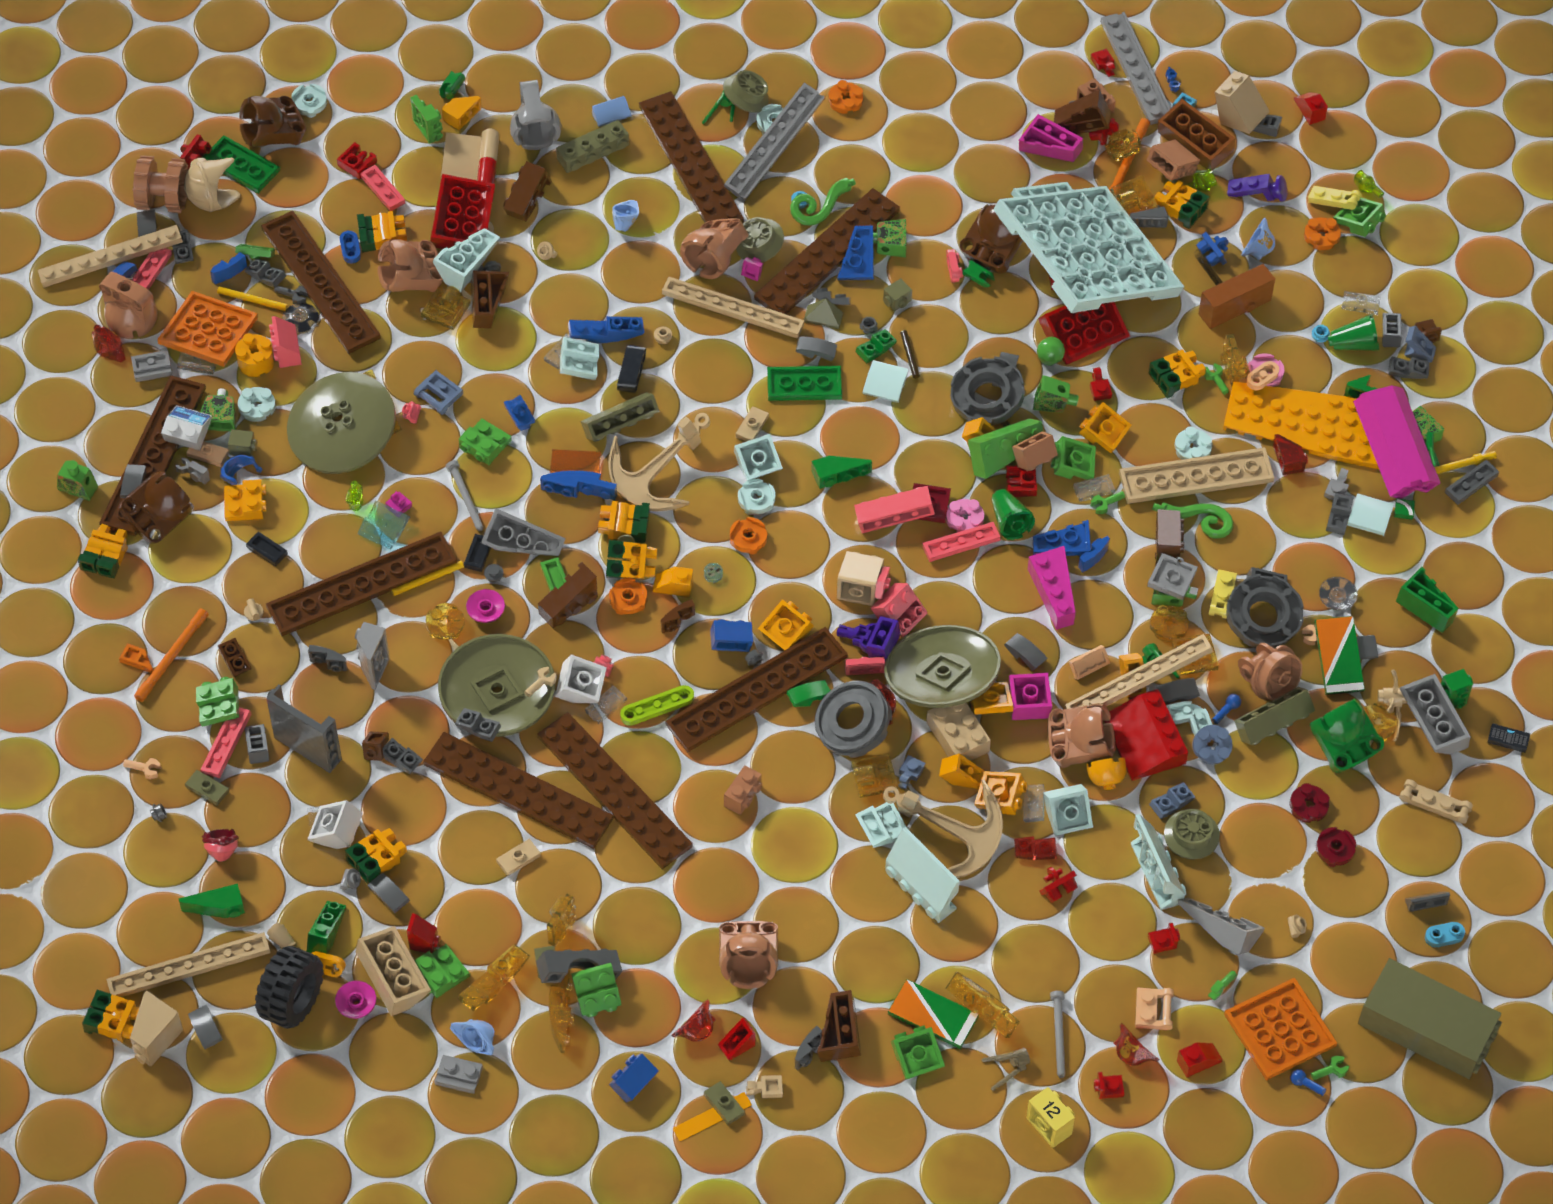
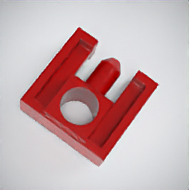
M354 142L337 158V165L354 177L361 179L360 173L374 166L377 163V156L371 152L369 157L363 162V159L367 157V152L361 151L360 145Z
M1006 466V478H1008L1007 484H1009L1007 491L1014 497L1037 496L1036 469L1027 471L1017 466ZM1009 476H1019L1016 478H1009Z

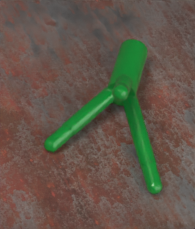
M1427 432L1426 447L1428 452L1430 451L1432 464L1434 467L1440 466L1434 451V432Z

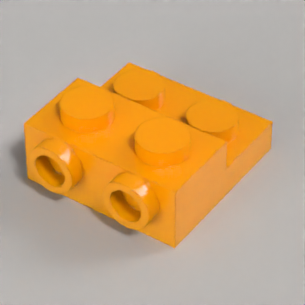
M1102 402L1098 407L1095 405L1088 414L1091 417L1089 419L1085 418L1080 424L1081 431L1079 434L1093 445L1097 442L1109 453H1112L1132 424Z
M261 479L242 480V485L224 486L225 521L263 519V512L267 511L266 500H263V496H266V484L262 485Z
M782 599L758 629L785 651L795 645L799 639L803 640L814 625L811 623L813 619L805 612L800 614L797 611L798 607L793 602L789 601L787 603Z
M1008 682L994 683L985 693L971 700L970 704L974 715L1013 712Z
M984 771L982 780H985L995 795L1001 813L1016 815L1017 809L1020 810L1022 807L1021 795L1027 791V782L1021 773ZM982 781L974 803L977 809H986L983 799Z

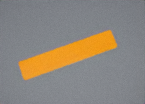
M745 1092L734 1097L743 1110L752 1105ZM711 1108L674 1127L673 1131L679 1141H682L723 1119L714 1108Z

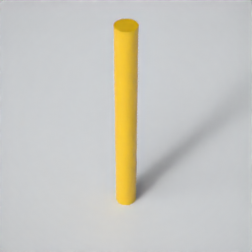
M220 286L217 289L218 294L282 311H286L288 308V304Z
M459 561L392 589V594L396 596L464 568L463 562Z

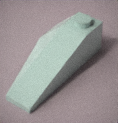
M484 228L470 235L467 240L463 242L458 241L449 249L447 247L442 249L433 259V264L444 283L461 292L471 281L473 271H478L495 247L500 236Z

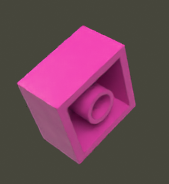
M1048 673L1009 675L1008 685L1013 703L1012 720L1049 718V714L1052 711V700Z

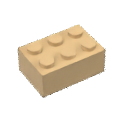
M967 703L952 707L933 708L927 711V724L948 757L960 753L971 761L989 753L991 740Z

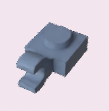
M908 755L899 769L901 777L899 778L900 783L898 787L905 790L911 779L917 782L926 763Z

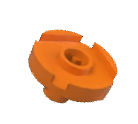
M840 80L828 93V101L831 108L842 114H848V111L852 110L856 112L863 104V89L856 84Z
M1311 218L1304 231L1305 241L1308 244L1314 245L1313 248L1317 250L1332 249L1335 244H1338L1341 236L1340 227L1333 218Z
M746 517V520L741 521L739 519L730 528V544L738 551L751 555L756 554L767 542V530L764 523L759 519L753 517ZM749 532L752 533V537L747 538L744 535L749 534Z
M632 578L620 579L614 583V586L609 591L610 605L619 615L634 614L645 609L647 602L646 587ZM629 593L630 596H633L630 599L624 598L625 594Z

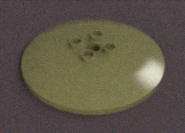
M342 372L326 376L310 385L294 403L287 422V437L290 447L304 465L315 471L339 474L356 470L376 458L388 444L395 427V406L386 388L379 381L368 375L357 372ZM337 416H343V418L340 421H334Z
M940 625L921 629L900 640L893 647L885 661L884 673L889 688L904 701L922 707L944 708L964 704L985 693L994 684L1000 673L1001 659L999 650L994 642L983 633L964 626Z
M507 634L480 636L459 646L446 659L438 679L440 702L444 711L454 723L462 710L466 708L480 712L484 718L500 722L501 728L496 737L513 735L534 725L547 712L554 697L555 684L552 687L543 685L530 697H527L524 691L538 680L537 671L539 669L549 667V673L545 677H550L554 671L546 655L537 646L525 639ZM494 687H501L502 691L495 693L492 689Z

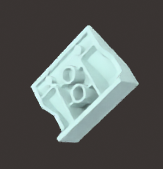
M1138 814L1135 816L1134 829L1138 831L1139 837L1131 842V846L1162 911L1179 905L1178 900L1184 899L1186 889L1178 880L1177 869L1172 867L1170 863L1171 857L1169 852L1164 850L1161 835L1157 834L1155 828Z
M904 827L886 858L885 871L889 877L895 878L899 882L901 889L905 892L907 891L917 905H921L931 919H935L940 923L957 909L951 900L959 891V880Z

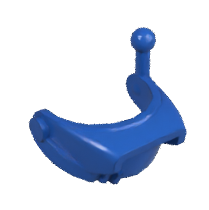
M238 455L224 463L221 468L220 477L229 484L237 485L238 481L233 476L242 467L253 464L257 473H261L262 468L257 465L254 457Z

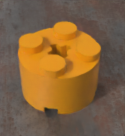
M247 333L236 345L237 363L244 375L260 377V374H267L272 370L275 361L270 339L262 335Z

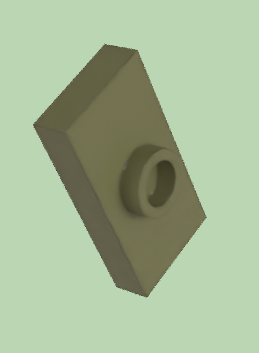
M198 770L185 783L186 788L217 806L229 792L228 787Z
M721 1081L704 1091L703 1095L727 1125L745 1115L743 1108Z

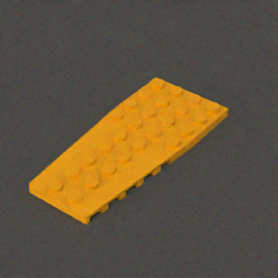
M1233 382L1223 430L1229 428L1238 431L1240 435L1247 433L1256 436L1258 440L1265 438L1274 441L1273 444L1281 445V443L1290 445L1291 449L1299 451L1300 448L1309 450V454L1330 460L1379 469L1353 402L1356 398L1272 386L1253 390L1248 387L1247 383Z

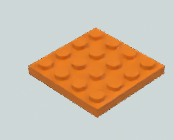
M191 291L158 337V344L224 367L235 352L237 343L249 332L258 319V313Z
M1295 977L1224 1012L1228 1022L1266 1081L1337 1046L1333 1035Z

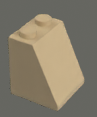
M1234 71L1215 91L1219 120L1222 125L1250 134L1269 113L1268 107L1249 75Z
M847 551L838 575L837 599L873 606L876 601L874 597L876 583L884 566V558Z
M148 991L143 995L130 1040L135 1058L142 1064L147 1063L149 1066H152L180 1035L183 1028L179 1013Z

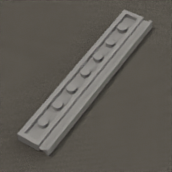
M1122 12L1120 15L1113 14L1101 17L1102 27L1146 119L1150 121V125L1158 123V120L1171 108L1125 12Z
M803 83L728 178L724 187L745 201L821 105L825 96L820 95L818 91Z

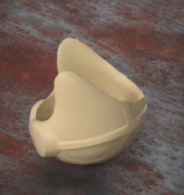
M194 159L186 173L184 191L189 200L198 208L209 212L226 208L238 200L241 195L238 191L217 189L219 178L235 159Z

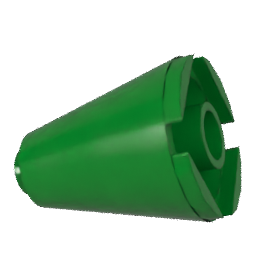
M1373 314L1331 331V335L1328 336L1329 346H1333L1334 350L1378 351L1379 342L1377 341Z
M1006 489L997 490L992 495L991 500L999 532L1007 540L1020 539L1023 537V533L1026 531L1029 533L1035 525L1033 513Z

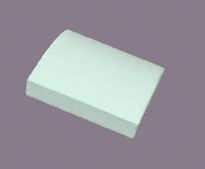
M563 337L560 373L596 380L598 376L599 344Z
M873 360L863 388V394L899 403L909 369Z
M1357 494L1347 525L1384 536L1394 504Z
M886 802L876 808L871 806L855 814L873 848L896 841L901 830L906 827L894 803Z

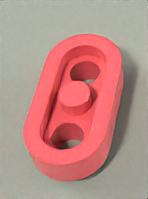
M954 249L946 250L951 282H959L960 278L963 277L962 268L958 267L959 254L955 253Z

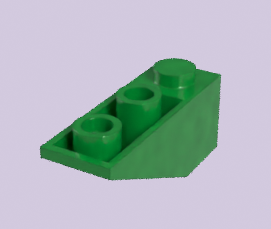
M829 455L813 460L811 472L819 489L872 473V460Z
M326 902L308 933L306 952L319 951L327 954L330 952L345 913L346 905L337 902Z

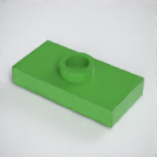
M239 244L235 249V253L241 252L254 259H260V256L268 258L275 256L274 248Z

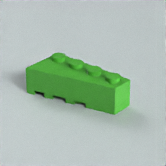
M1029 418L969 439L968 444L974 476L987 479L1014 461L1015 456L1012 446L1042 432V421Z

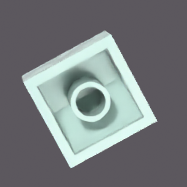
M770 434L734 446L736 459L747 481L783 469Z
M1082 784L1043 792L1046 812L1055 836L1093 828L1088 791Z

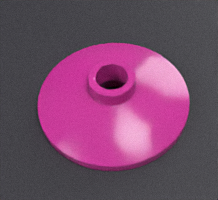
M482 589L474 592L468 598L466 609L468 615L473 620L489 623L501 617L505 609L503 597L498 592Z
M348 982L336 994V1007L345 1017L352 1019L365 1017L376 1005L375 991L365 982ZM355 1001H359V1002H360V1003L357 1004V1005H354V1004H353V1002H355Z

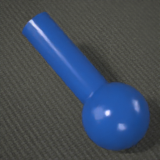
M1230 694L1226 698V705L1212 718V721L1218 724L1232 709L1239 708L1241 705L1240 696Z
M1296 1069L1291 1073L1290 1080L1294 1085H1304L1321 1096L1325 1094L1326 1088L1308 1079L1303 1070Z

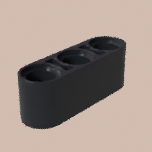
M627 345L618 377V391L637 392L646 357L645 347Z

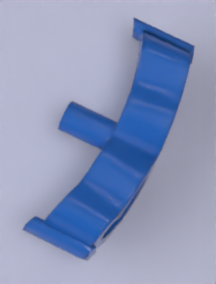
M1168 67L1165 74L1167 82L1171 88L1170 90L1177 92L1180 88V83L1175 80L1177 73L1174 69Z

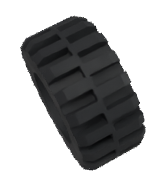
M287 946L277 951L276 955L270 959V963L266 965L265 971L261 975L260 983L257 986L255 1008L262 1019L289 1029L298 1026L300 1022L304 1021L305 1016L310 1013L321 990L320 986L323 982L324 970L318 956L294 946Z

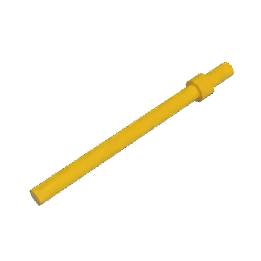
M1495 451L1486 454H1475L1471 458L1437 466L1435 470L1437 474L1470 465L1477 466L1485 460L1496 459L1497 454Z

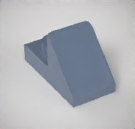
M1416 326L1409 327L1405 341L1407 343L1405 356L1426 360L1429 363L1433 362L1436 347Z

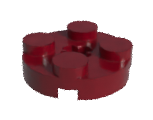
M1304 783L1291 794L1289 806L1296 819L1305 823H1311V821L1316 820L1318 822L1328 813L1330 797L1321 788ZM1305 801H1312L1314 806L1310 805V807H1307Z
M1338 827L1327 828L1320 833L1317 839L1316 852L1320 859L1330 867L1347 864L1355 855L1356 840L1345 829L1342 831L1337 829ZM1332 844H1339V850L1333 849Z

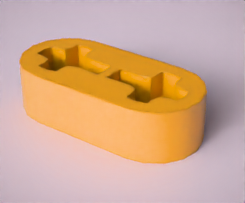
M319 951L311 953L318 956L321 960L324 975L338 977L345 970L346 963L342 958Z

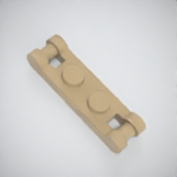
M1410 779L1405 781V789L1401 791L1399 796L1404 802L1459 823L1467 822L1469 818L1468 812H1471L1473 804L1469 801L1455 799L1418 785Z

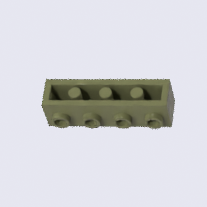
M616 120L556 147L557 160L567 173L575 171L617 150L624 149L629 145V134L620 121Z
M646 392L580 422L586 438L599 441L608 434H615L626 426L630 427L637 424V421L649 419L660 411L654 395Z
M1297 687L1234 720L1241 741L1255 745L1260 743L1261 739L1275 735L1278 730L1292 726L1293 722L1307 718L1310 713L1315 711L1309 691Z

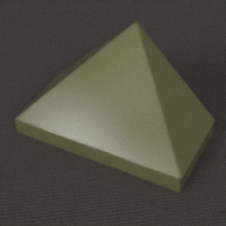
M825 298L807 306L804 322L839 329L843 312Z

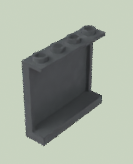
M278 684L275 689L268 693L266 698L274 738L331 773L342 760L335 719L328 716L322 724L316 722L286 703L283 698L281 685Z

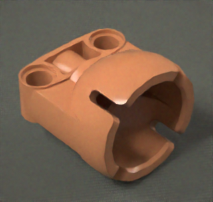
M737 218L708 221L700 229L689 233L681 244L680 255L685 265L692 272H696L701 266H704L699 276L705 279H715L724 274L730 265L731 254L749 234L741 220Z
M399 239L384 242L378 254V261L390 262V265L378 266V276L382 287L392 292L404 290L438 291L443 279L433 264V259L438 255L433 243L428 240L413 242Z
M110 272L99 284V289L102 291L104 299V316L108 328L115 332L117 336L126 339L134 338L133 331H137L138 337L146 335L153 329L158 316L153 294L140 284L120 274Z
M1097 703L1063 710L1054 709L1050 712L1048 720L1049 747L1051 757L1059 767L1066 768L1074 764L1113 757L1115 753L1114 727L1112 723L1102 724V721H1109L1111 718L1106 705ZM1065 754L1063 758L1059 759L1060 755Z
M766 921L722 923L719 927V966L723 977L727 981L730 979L732 985L744 989L759 988L765 985L768 979L771 980L776 974L778 967V926L773 922Z

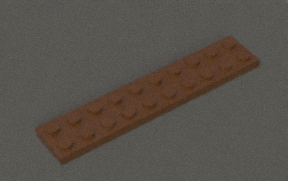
M670 91L639 102V108L704 223L712 220L737 218L743 224L744 218L727 188L724 187L722 179L673 93Z
M872 188L754 295V300L767 309L787 314L842 264L855 226L873 225V233H876L877 223L891 220L900 211V206Z
M293 210L261 225L264 234L296 280L303 286L308 297L348 354L381 339L376 327Z
M170 375L128 462L130 465L146 466L143 482L159 470L166 474L179 446L178 444L165 441L161 434L166 418L176 405L196 411L206 390L205 384ZM123 473L99 524L108 525L113 531L118 529L126 530L128 535L136 537L137 532L119 511V503L125 499L120 498ZM127 501L124 504V508L130 512L133 510V505Z
M438 532L266 603V608L282 637L389 593L396 587L457 563V559L442 532Z
M824 627L666 720V726L688 753L786 695L788 690L803 685L848 658V653L829 630Z
M569 712L537 733L540 741L605 810L613 814L614 819L661 869H664L693 847V843Z
M446 732L442 733L423 761L425 766L592 849L595 848L614 819L613 814Z

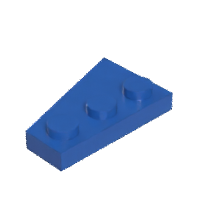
M873 225L854 227L837 280H874Z

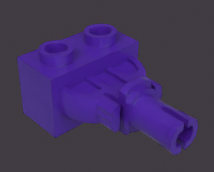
M880 616L877 623L860 624L855 628L840 624L837 629V636L853 639V645L859 646L862 651L868 654L869 658L884 657L886 661L898 641L900 629L898 620Z

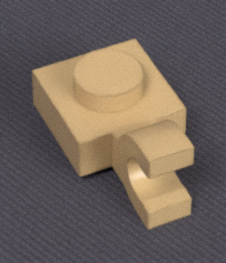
M782 1075L761 1076L760 1081L757 1082L747 1081L746 1095L761 1093L762 1098H782Z

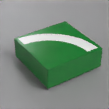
M1396 498L1394 517L1413 520L1415 501Z

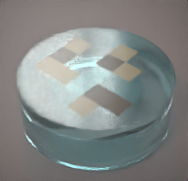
M710 563L704 568V577L709 582H718L723 577V569L717 563Z

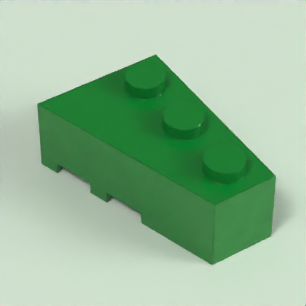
M1421 567L1400 588L1396 602L1443 633L1453 623L1459 608L1445 592H1441L1438 589L1435 580L1430 579L1425 574L1426 570Z

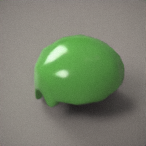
M1056 337L1043 339L1037 347L1038 359L1044 365L1053 366L1057 364L1065 354L1064 344Z

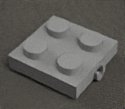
M1162 553L1148 581L1147 587L1183 600L1198 567L1184 562V559L1181 557L1176 559Z

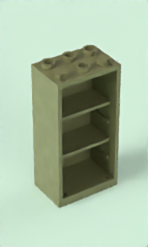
M1389 958L1363 1005L1358 1024L1470 1080L1473 1073H1478L1483 1059L1486 1058L1490 1046L1499 1032L1498 1030L1502 1024L1499 1019L1502 1013Z

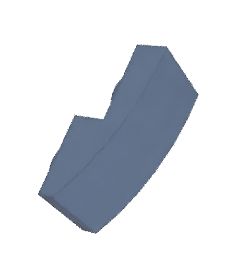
M1183 782L1168 789L1166 794L1151 800L1149 805L1158 817L1163 819L1195 799V796Z

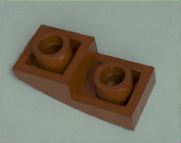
M692 599L676 606L661 619L662 633L675 631L677 628H680V620H687L695 615V604Z
M236 638L218 645L220 654L233 677L251 670V666Z

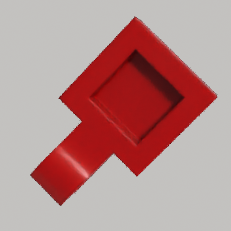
M1107 48L1091 53L1090 59L1098 70L1104 69L1108 77L1115 75L1113 69H1115L1114 59Z
M1100 367L1093 368V381L1089 385L1093 400L1111 399L1112 391L1108 379H1102Z

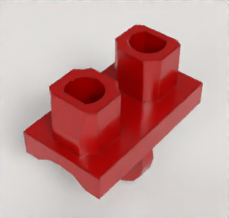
M1111 118L1109 129L1089 132L1091 141L1099 140L1101 145H1106L1108 135L1116 133L1119 130V124L1114 118Z
M197 134L189 145L183 144L180 150L183 154L180 158L185 159L189 169L194 159L202 158L203 153L209 154L212 147L209 142L203 140L201 135Z
M1049 867L1047 869L1048 875L1043 879L1046 883L1050 880L1052 883L1039 890L1042 896L1046 894L1047 898L1053 903L1063 897L1057 887L1062 885L1067 894L1076 890L1078 886L1074 879L1077 876L1075 871L1073 870L1059 878V875L1063 874L1062 869L1055 870L1053 867Z

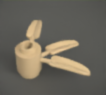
M1393 669L1391 673L1394 686L1393 688L1378 690V705L1389 707L1387 709L1389 713H1392L1394 707H1396L1397 724L1393 741H1396L1401 725L1400 707H1402V703L1406 704V700L1400 688H1398V676Z

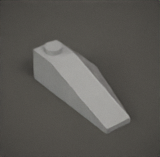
M496 508L481 543L498 551L559 556L566 538Z
M1190 898L1178 900V904L1217 942L1229 949L1231 954L1240 955L1249 952L1264 932V927L1242 917L1240 920L1229 917L1230 913L1212 911L1211 906Z

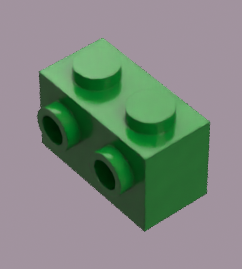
M1464 669L1444 675L1441 681V685L1454 708L1460 709L1467 704L1473 686L1471 676L1467 675Z

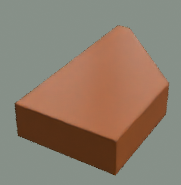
M127 643L119 661L152 673L153 668L145 649Z

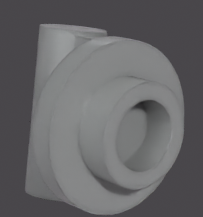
M345 869L340 889H354L360 885L361 877L356 869Z

